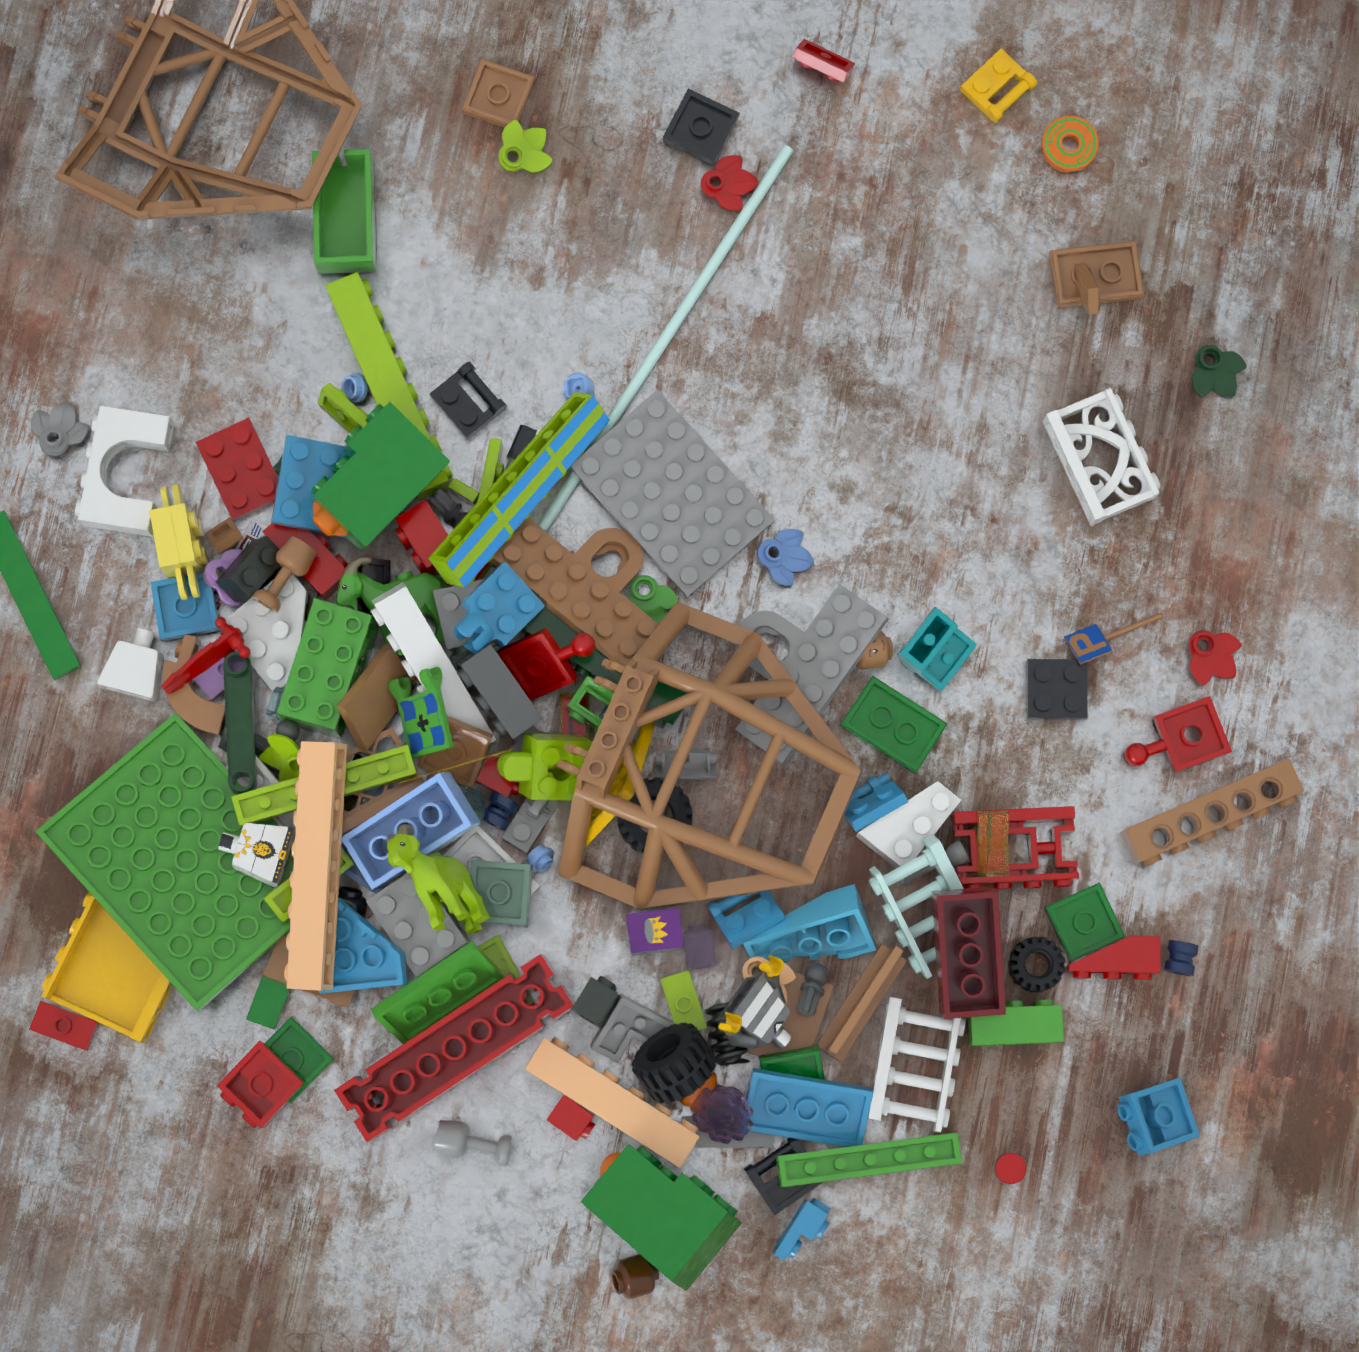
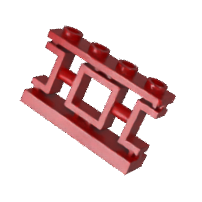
M1075 806L953 812L951 815L953 838H968L970 866H957L955 868L963 888H982L981 885H993V888L996 890L1012 889V884L1023 883L1024 889L1041 888L1042 882H1053L1054 887L1072 886V881L1079 879V872H1077L1078 861H1062L1060 833H1073L1075 831ZM981 814H1004V836L1028 835L1030 863L1005 864L1004 871H994L1007 872V876L966 877L967 873L978 872L980 845H977L976 829L963 830V826H980ZM1063 822V825L1051 828L1052 842H1037L1036 827H1023L1025 823ZM1038 854H1053L1054 869H1067V873L1027 875V871L1039 869Z

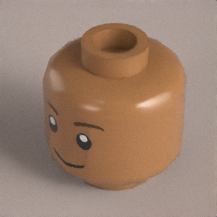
M880 631L875 640L865 650L856 667L860 670L885 667L888 660H891L893 656L891 638L886 637Z

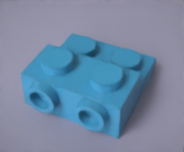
M1180 1077L1118 1097L1120 1104L1117 1106L1118 1115L1123 1121L1127 1122L1130 1131L1127 1141L1129 1147L1136 1151L1138 1156L1151 1154L1200 1137Z
M815 1198L811 1202L804 1199L773 1248L772 1253L783 1261L788 1256L793 1259L802 1245V1242L798 1240L801 1235L811 1241L815 1236L820 1239L829 1225V1222L825 1219L829 1215L828 1213L831 1208Z

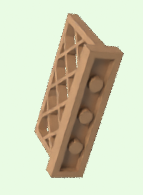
M392 726L379 734L371 745H374L372 752L359 749L356 746L347 751L346 759L348 758L347 762H350L352 756L358 753L368 756L377 754L379 742L389 736L394 741L396 748L403 746ZM415 767V771H416V774H417V775H416V776H413V777L420 776V774L418 773V771H417V769H416V767ZM422 777L399 783L400 781L392 782L390 784L396 786L387 790L389 784H385L382 794L376 797L364 794L365 791L351 794L359 798L355 809L349 812L343 810L342 836L423 784L424 780ZM363 798L369 799V801L361 805Z
M881 944L816 1044L819 1045L821 1050L839 1062L844 1060L908 961L901 956L904 950L898 946L889 949Z

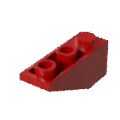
M1128 936L1065 966V973H1073V978L1091 979V973L1103 974V979L1117 980L1122 979V974H1133V980H1152V975L1160 973V937Z

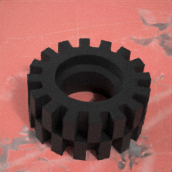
M1030 937L1023 940L1011 951L1010 961H1008L1010 976H1013L1014 982L1026 991L1043 992L1051 989L1060 982L1061 976L1065 972L1064 963L1066 961L1065 957H1062L1061 953L1063 951L1061 948H1058L1054 941H1049L1045 937ZM1031 953H1040L1046 957L1048 969L1044 975L1033 976L1027 971L1025 962Z

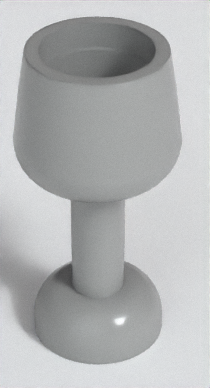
M439 1121L433 1151L452 1158H459L463 1155L465 1148L495 1154V1161L499 1165H506L511 1135H503L499 1138L498 1142L468 1136L469 1128L464 1122Z

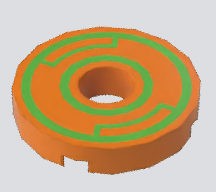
M1063 116L1055 119L1047 126L1041 139L1042 154L1045 161L1055 170L1062 173L1079 172L1085 170L1093 163L1099 150V137L1095 128L1087 120L1078 116ZM1073 139L1078 147L1076 150L1068 151L1063 147L1062 141Z

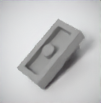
M526 798L501 838L528 854L558 807L559 802L555 800H531Z

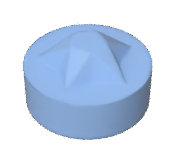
M574 373L565 380L563 392L567 399L574 392L593 395L594 384L588 376L582 373Z

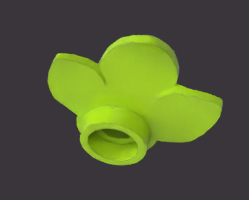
M516 119L504 128L502 132L503 146L499 151L498 160L505 170L515 172L524 169L530 173H537L549 167L552 163V158L541 151L546 141V129L530 128L523 131L522 126ZM509 153H515L518 157V160L516 162H510L507 158V155Z
M281 734L268 735L267 740L270 746L263 751L259 759L280 770V782L299 777L297 753L300 748L287 736Z

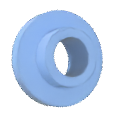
M352 373L344 378L341 389L347 395L348 400L359 403L367 395L368 384L362 374Z
M543 844L539 845L528 854L526 862L533 865V872H544L554 861L552 859L554 851L550 847L546 848Z

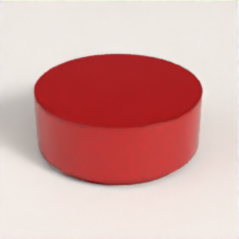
M1003 1154L995 1163L996 1176L1006 1184H1016L1026 1174L1025 1161L1017 1154Z

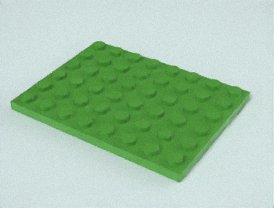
M174 713L35 832L189 1004L199 1012L290 931V919L288 918L281 922L262 899L274 887L235 870L232 866L234 854L218 850L223 832L240 836L243 828L239 826L231 796H235V794L229 787L228 769L181 717ZM238 781L236 782L235 787L239 789L245 788ZM273 818L253 823L279 826ZM291 850L281 882L291 875L294 868V858Z

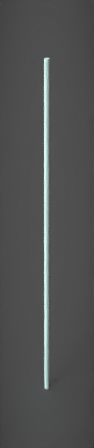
M787 145L782 147L608 415L610 421L603 428L602 433L589 444L586 451L616 426L794 152L791 147ZM573 471L537 524L545 532L548 531L580 481ZM464 646L457 647L453 655L467 653L469 650ZM403 731L399 739L403 746L407 744ZM381 786L365 790L364 794L373 796ZM363 798L361 805L369 801V799Z

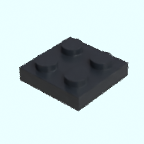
M688 88L663 135V142L714 166L739 119L740 113Z
M1027 659L1026 719L1087 720V662L1080 665L1077 659Z

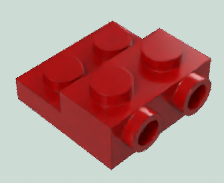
M258 1041L217 1087L222 1091L220 1096L231 1107L237 1105L244 1112L242 1118L253 1128L258 1126L261 1129L266 1128L305 1082L264 1042Z

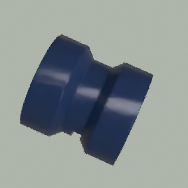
M493 791L489 798V806L482 810L479 818L505 832L509 825L508 819L511 814L517 811L519 804Z
M1169 940L1167 949L1170 954L1169 959L1165 961L1164 971L1194 976L1195 966L1193 965L1192 958L1197 956L1199 946L1188 942Z

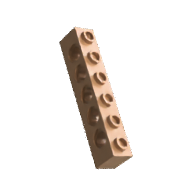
M1286 759L1121 831V834L1135 865L1144 862L1147 867L1162 860L1160 854L1171 850L1174 855L1190 848L1187 842L1198 838L1200 843L1216 837L1215 830L1225 826L1227 831L1244 825L1242 819L1253 815L1254 819H1258L1271 813L1269 807L1280 803L1281 808L1295 803L1298 801L1296 795L1304 792V789L1290 759ZM1263 784H1269L1273 788V798H1266L1262 794L1261 787ZM1236 795L1245 798L1247 802L1245 810H1240L1235 806L1234 798ZM1209 807H1214L1219 811L1220 819L1218 822H1213L1208 818L1207 809ZM1181 819H1188L1192 823L1193 830L1191 834H1186L1180 829ZM1155 830L1164 833L1166 842L1163 846L1154 843L1152 834Z

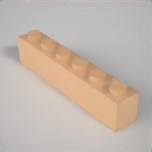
M553 1037L551 1042L546 1038L542 1040L525 1070L680 1169L683 1168L701 1138L695 1134L698 1130L696 1126L685 1119H682L680 1123L670 1118L671 1110L660 1103H656L654 1107L643 1100L647 1095L633 1086L629 1090L624 1089L618 1085L621 1079L606 1069L603 1074L594 1070L592 1067L595 1062L579 1053L577 1058L566 1052L569 1046L559 1039Z

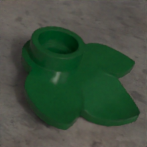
M1205 345L1195 355V365L1197 368L1191 377L1193 388L1201 398L1208 395L1211 390L1224 397H1233L1237 390L1235 374L1246 369L1247 365L1236 352H1222L1216 346ZM1210 356L1214 363L1212 365L1206 364L1204 357Z

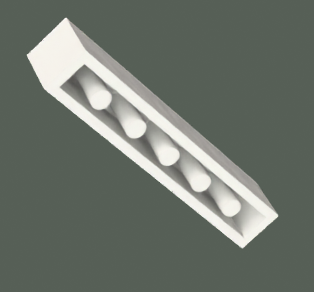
M402 582L371 600L375 606L371 613L379 626L386 624L391 634L386 636L395 652L398 650L402 651L406 659L401 663L409 677L411 678L416 675L421 684L416 687L418 692L428 691L420 680V671L426 668L430 670L431 668L439 667L442 671L440 689L446 715L492 734L405 584ZM493 735V737H492L490 743H492V742H494V741L496 740L495 737H494V735Z

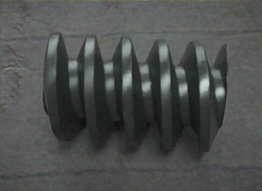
M729 1002L715 1004L705 1009V1014L714 1016L713 1019L706 1022V1025L716 1028L715 1031L708 1034V1038L717 1040V1043L711 1045L710 1048L712 1051L719 1053L716 1056L717 1061L715 1064L720 1066L750 1062V1060L741 1058V1055L748 1052V1048L731 1045L725 1032L718 1028L719 1024L716 1022V1019Z

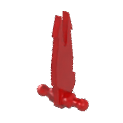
M218 617L215 620V625L221 629L222 636L213 643L207 644L175 673H172L161 685L163 690L169 695L183 688L186 683L208 670L223 657L225 659L228 654L235 652V650H238L242 658L249 657L251 651L250 648L244 645L245 640L243 639L242 631L239 628H234L233 625H228L224 617Z

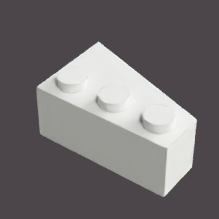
M937 781L909 799L908 803L858 832L856 837L893 867L898 868L918 856L925 847L922 840L937 832L960 803L961 799Z

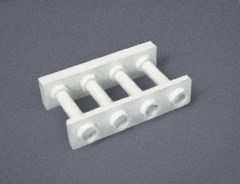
M889 997L887 998L872 1083L873 1097L868 1119L881 1121V1115L887 1116V1113L932 1121V1131L941 1132L942 1127L947 1128L950 1109L945 1107L947 1096L952 1097L954 1092L955 1079L951 1078L952 1067H957L961 1050L956 1048L958 1036L962 1037L964 1034L966 1019H944L943 1017L907 1011L906 1007L901 1006L902 999ZM903 1022L947 1030L949 1031L947 1048L943 1049L902 1041L900 1037L896 1036L897 1025H903ZM899 1052L944 1061L941 1079L895 1071V1067L890 1066L892 1054L898 1055ZM898 1083L939 1091L936 1110L890 1101L889 1097H885L887 1085Z

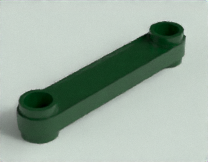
M235 651L228 654L225 658L223 670L228 783L232 792L238 795L257 788L252 665L248 657L242 658L239 652ZM237 661L245 662L242 670L237 672L230 670L233 663ZM239 778H250V783L246 788L239 789L235 787Z

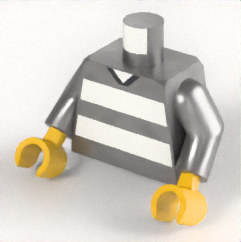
M769 955V964L762 962L759 965V969L764 972V975L759 974L747 977L716 1019V1022L719 1024L718 1028L725 1032L731 1045L752 1049L768 1045L772 1042L778 1049H781L791 1040L792 1036L782 1027L790 1015V1010L785 1004L786 1001L780 985L779 974L782 972L784 965L782 959Z

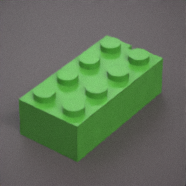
M370 149L344 150L347 166H342L340 154H338L313 204L314 264L318 274L376 272L374 160ZM312 151V165L319 151Z

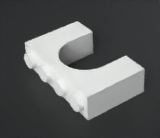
M105 406L99 407L98 414H95L92 420V431L95 432L93 443L89 442L86 451V458L89 460L87 471H83L81 476V488H84L82 499L77 500L75 507V516L78 517L77 520L83 526L153 537L149 510L157 509L158 507L152 501L126 498L113 494L106 483V470L112 458L127 448L140 447L169 452L175 425L170 416Z

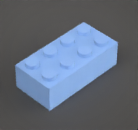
M441 772L342 836V842L371 890L386 886L406 873L402 866H392L387 857V836L390 834L396 835L401 825L408 824L414 828L415 832L411 836L417 837L420 842L418 851L430 855L449 845L481 824L452 774L450 772Z

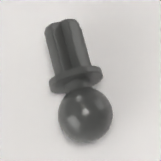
M443 489L435 491L429 499L442 513L445 522L450 519L452 520L453 529L468 514L467 512H460L461 503L456 504Z
M814 963L805 971L807 983L801 984L802 995L797 1008L798 1013L805 1017L815 1014L819 998L824 995L825 991L822 986L829 979V972L824 965Z

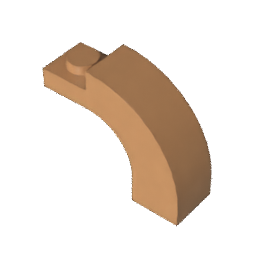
M185 634L183 641L177 643L175 650L177 662L165 660L163 683L199 651L201 641L197 637ZM192 680L186 683L183 688L169 695L166 693L175 712L190 726L204 734L218 738L222 737L226 726L225 705L200 698L193 687Z

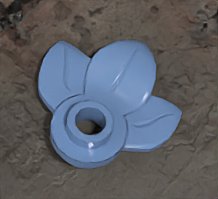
M781 530L774 539H767L758 546V561L764 567L769 568L771 578L780 585L792 586L794 572L805 571L814 565L811 554L804 547L800 546L803 539V532L800 530ZM769 548L776 551L775 558L770 557L768 553Z

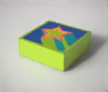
M454 478L448 486L452 495L471 507H474L477 503L478 491L457 478Z

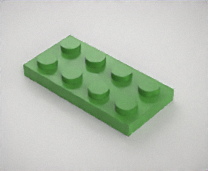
M471 941L371 1008L374 1017L402 1044H405L505 977L492 960Z

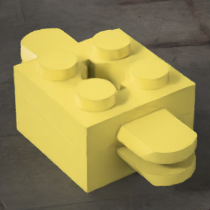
M178 483L172 484L175 505H172L168 487L162 486L160 487L163 507L149 510L159 568L168 579L176 577L182 601L189 599L185 575H188L192 596L197 598L201 595L197 573L203 572L204 565L208 563L206 549L201 546L199 537L203 536L200 519L196 518L195 512H190L184 503L182 491Z

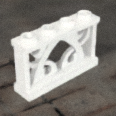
M1111 388L1060 410L1047 413L1042 421L1090 526L1155 499L1159 494L1158 489H1160V483L1154 472L1150 473L1146 464L1148 457L1142 446L1138 447L1134 436H1136L1134 426L1130 420L1126 421L1122 413L1123 403L1118 394H1113ZM1102 407L1107 410L1109 420L1102 422L1098 414L1094 420V425H1089L1088 415L1092 408ZM1082 412V424L1064 425L1063 419ZM1115 427L1117 434L1110 430ZM1082 436H1085V448L1077 450L1073 442L1080 441L1082 443ZM1092 437L1103 440L1119 450L1117 464L1111 477L1106 471L1098 467H1083L1081 461L1087 457L1091 450ZM1130 459V462L1133 467L1127 468L1128 461ZM1096 474L1104 479L1106 485L1104 486L1100 479L1098 485H1093L1090 482V477ZM1135 476L1141 483V490L1136 495H1128L1118 487L1119 482L1127 488H1133L1134 486L1129 483V478ZM1112 492L1123 500L1106 509H1103L1101 505Z

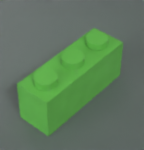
M1035 1000V1006L1024 1007L1023 1001H1006L1005 1015L967 1017L969 1047L1064 1042L1062 1005H1054L1053 1000Z

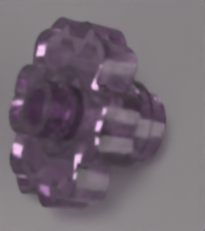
M716 1085L713 1090L704 1088L692 1104L695 1110L692 1119L696 1123L698 1130L705 1133L708 1132L710 1139L715 1142L729 1144L732 1139L742 1141L753 1126V1122L750 1119L753 1109L743 1093L735 1087Z

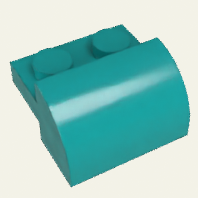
M933 607L897 656L911 672L917 673L935 689L942 691L977 644L957 628L958 624L940 609Z

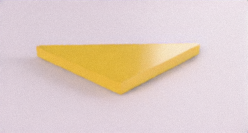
M652 722L641 726L636 743L632 741L630 745L640 772L655 727ZM623 762L610 793L629 801L634 796L635 790ZM593 806L585 848L615 815Z

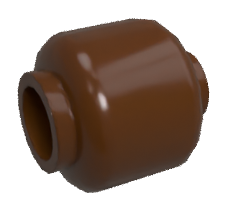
M638 1254L619 1260L615 1265V1270L611 1271V1277L617 1294H622L627 1299H634L654 1291L655 1280L659 1279V1271L642 1255Z

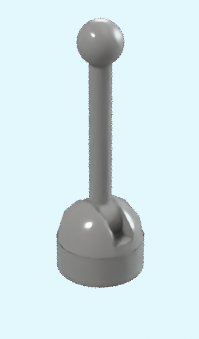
M960 841L951 844L946 849V854L952 866H963L970 862ZM928 865L899 882L902 886H908L911 880L936 868L935 866L930 867Z

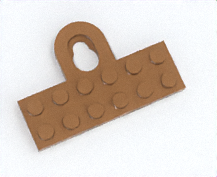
M527 518L513 532L512 537L497 550L490 561L496 567L506 562L548 610L576 633L590 634L595 640V648L609 660L624 667L633 659L637 651L659 625L621 594L638 575L644 559L642 547L627 531L622 529L605 528L599 530L575 554H572L531 519ZM607 552H615L621 558V562L617 567V573L610 577L597 574L592 568L591 560L598 556H604Z

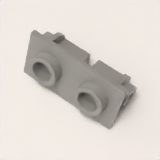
M710 749L690 750L689 758L686 759L678 779H716V752H710ZM662 750V753H656V777L661 778V780L665 779L677 750Z

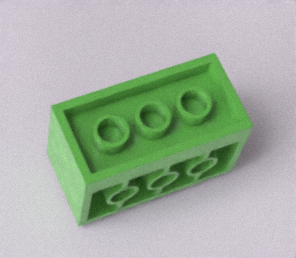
M314 598L277 710V714L283 720H293L299 725V728L341 740L347 725L336 706L368 665L379 631V627L372 615Z

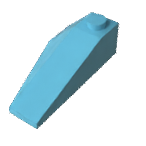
M855 884L822 894L784 915L785 920L743 943L750 958L759 956L769 961L768 956L773 955L782 959L783 962H789L792 957L809 956V961L819 960L820 956L837 955V959H848L877 950L866 910Z

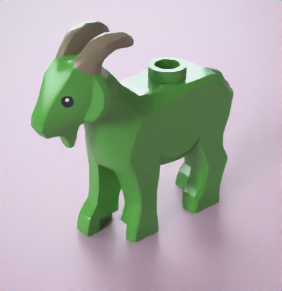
M366 556L357 557L346 566L338 586L335 599L337 605L349 606L353 610L358 611L356 600L361 597L371 613V610L375 608L371 600L403 582L421 613L429 616L435 622L436 631L434 635L438 642L445 643L433 591L451 587V585L447 586L437 575L422 573L413 576L412 571L395 576L396 582L383 585L358 572L357 569L360 566L371 563L372 559ZM383 624L379 627L384 644H390L386 636L391 633L386 624ZM401 650L396 651L399 657L403 655Z

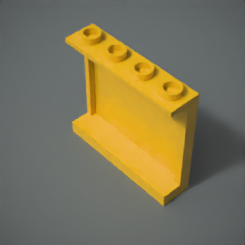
M88 892L83 901L85 909L81 917H77L70 927L69 934H71L67 945H63L56 955L55 961L58 964L53 974L48 973L43 981L41 989L44 992L41 997L54 1001L123 1033L138 1042L146 1044L174 986L91 893Z

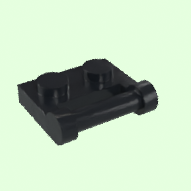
M470 361L463 364L455 374L430 393L432 400L466 440L496 418L507 407V404L501 398L498 399L476 374V368ZM464 380H467L488 404L489 408L484 413L460 386Z
M788 1138L786 1144L755 1165L749 1164L743 1168L773 1215H776L823 1183L780 1188L779 1175L765 1184L760 1176L777 1165V1156L806 1152L799 1140L795 1138Z

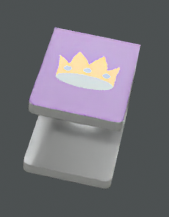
M679 908L627 914L631 955L684 949Z

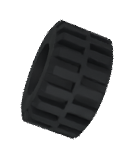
M654 777L652 780L644 779L651 800H656L664 780H661L659 777ZM675 786L667 803L671 808L673 819L692 825L693 813L690 800L683 793V789L680 786ZM634 793V796L629 801L640 805L637 795ZM617 816L618 828L624 841L635 851L638 850L643 853L648 833L643 831L639 825Z
M676 1023L653 1034L640 1046V1049L634 1055L635 1059L632 1061V1070L654 1101L668 1104L676 1100L680 1101L701 1088L706 1080L711 1077V1072L716 1067L715 1062L717 1059L697 1027L691 1023H680L678 1025Z

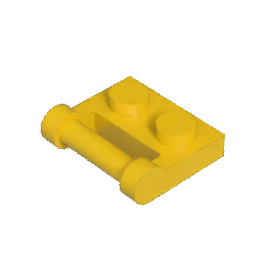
M1001 48L961 85L960 91L991 121L997 123L1003 117V112L1027 90L1031 91L1038 82L1031 73L1026 72ZM1013 78L1019 82L998 103L994 105L989 102Z

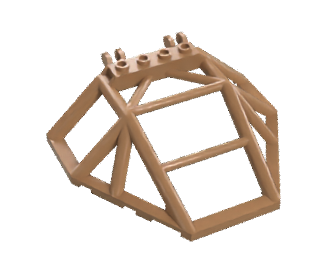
M156 0L146 23L131 16L125 17L124 24L139 32L140 35L137 39L125 32L118 31L116 39L133 49L107 98L91 90L87 91L85 97L90 102L101 106L102 109L100 113H97L88 107H79L78 114L94 122V125L67 160L62 163L55 175V179L137 220L311 210L361 110L362 104L331 61V57L322 43L317 40L309 28L308 22L293 0H272L281 15L248 32V27L259 0H240L225 39L171 12L175 0ZM292 30L323 77V80H319L251 50ZM176 34L205 48L163 61ZM212 59L166 149L147 96L155 76ZM226 59L279 82L234 173L176 158ZM290 87L341 108L300 191L245 177ZM139 108L153 147L126 134ZM103 142L157 168V171L137 198L82 172ZM192 181L243 194L246 197L204 199ZM170 182L173 183L183 200L157 202Z
M677 602L626 667L611 660L603 659L601 665L606 670L619 673L622 676L618 685L607 678L595 677V684L614 692L589 751L570 743H566L564 748L574 756L585 758L581 769L567 761H558L556 767L577 776L558 875L639 910L715 900L735 895L755 894L762 891L795 886L815 885L862 772L758 633ZM685 625L740 646L713 683L658 661ZM755 657L758 658L773 679L737 683ZM658 681L688 693L645 711ZM786 697L817 740L746 700ZM697 703L653 804L630 746L635 733L643 725ZM711 703L772 736L729 839L662 815ZM783 743L840 774L801 866L740 844ZM623 762L640 805L610 793ZM593 806L649 829L636 888L581 865ZM682 842L759 870L765 874L705 883ZM664 850L686 886L655 891Z

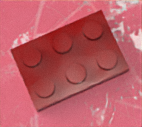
M249 417L196 442L233 522L275 502L278 477Z

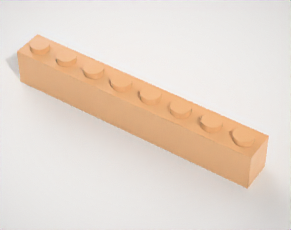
M301 741V748L297 753L299 779H297L295 784V793L298 800L297 809L293 816L296 834L291 848L294 868L290 875L292 901L288 906L290 932L286 938V947L289 950L288 963L284 970L287 989L333 990L347 744Z

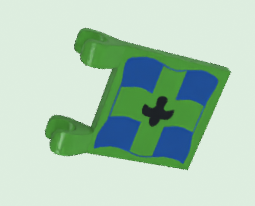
M434 667L430 670L426 668L420 671L419 677L422 684L428 690L426 692L409 697L411 682L408 677H403L399 680L392 679L388 683L391 694L397 700L406 744L409 747L412 759L454 747L440 689L442 671L439 667Z

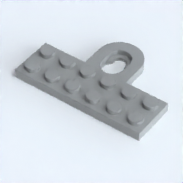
M839 584L805 632L772 611L755 612L746 617L739 626L756 632L760 636L764 633H769L773 636H783L789 641L790 652L780 663L817 713L821 715L889 618ZM755 657L749 666L766 679L773 680L758 658ZM786 697L757 699L753 704L805 734L810 730ZM742 720L735 730L764 751H767L772 736ZM783 743L776 759L785 765L795 749Z

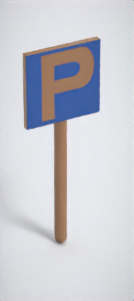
M1158 613L1104 636L1098 626L1094 624L1064 636V639L1081 665L1111 653L1112 649L1107 640L1157 621L1163 615Z

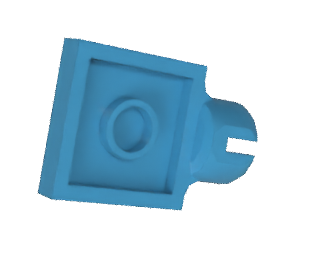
M503 562L461 602L467 613L455 626L454 634L458 641L464 636L468 638L473 634L463 645L473 653L481 651L492 641L498 643L500 647H504L545 605L506 562Z

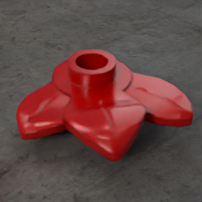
M729 155L721 158L714 170H709L702 176L700 186L702 192L710 198H716L722 208L729 211H739L743 208L741 196L755 189L758 185V180L752 173L741 169V156ZM716 179L720 182V185L714 187L710 184V181Z
M1201 630L1194 633L1188 641V649L1192 655L1189 668L1194 679L1202 686H1205L1210 681L1212 675L1221 679L1235 678L1236 665L1231 654L1240 649L1242 646L1240 641L1233 635L1225 632L1214 635L1209 631ZM1199 641H1204L1207 644L1206 651L1198 648Z

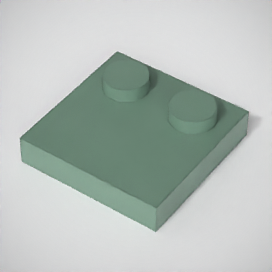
M471 860L470 877L472 884L482 897L485 909L490 916L484 922L528 926L533 865Z

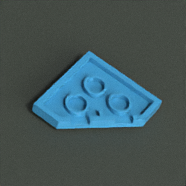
M338 898L333 990L319 991V994L407 984L408 977L404 952L344 900Z

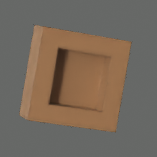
M230 517L205 533L218 554L233 548L238 541L243 539V536Z

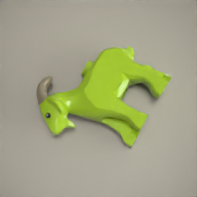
M401 825L396 835H388L386 839L388 861L394 867L402 866L407 873L411 874L415 891L430 916L432 929L443 930L446 928L443 923L446 916L440 903L444 902L450 914H455L458 921H464L466 933L476 934L481 931L480 923L489 919L490 916L485 909L482 897L472 884L467 868L458 859L441 856L439 852L426 855L418 851L420 842L417 837L411 836L415 832L411 825Z

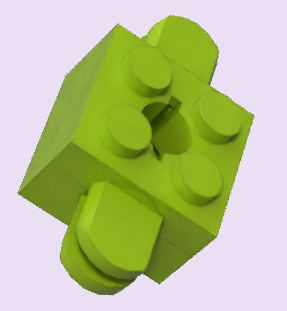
M524 733L522 752L503 753L498 759L497 770L506 780L519 782L518 792L531 800L572 801L576 789L577 776L563 771L556 766L558 761L561 760L567 761L581 769L585 758L568 753L564 749L566 743L589 751L593 741L581 735Z

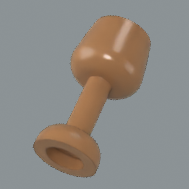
M291 536L276 554V561L282 567L267 591L264 589L257 590L252 597L266 608L278 613L281 608V602L277 596L292 574L303 576L309 571L317 552L305 542Z

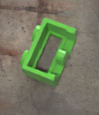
M586 676L565 708L570 711L568 716L583 725L586 721L595 727L593 732L596 734L602 719L580 705L579 702L587 692L609 706L614 693L594 683L593 678Z

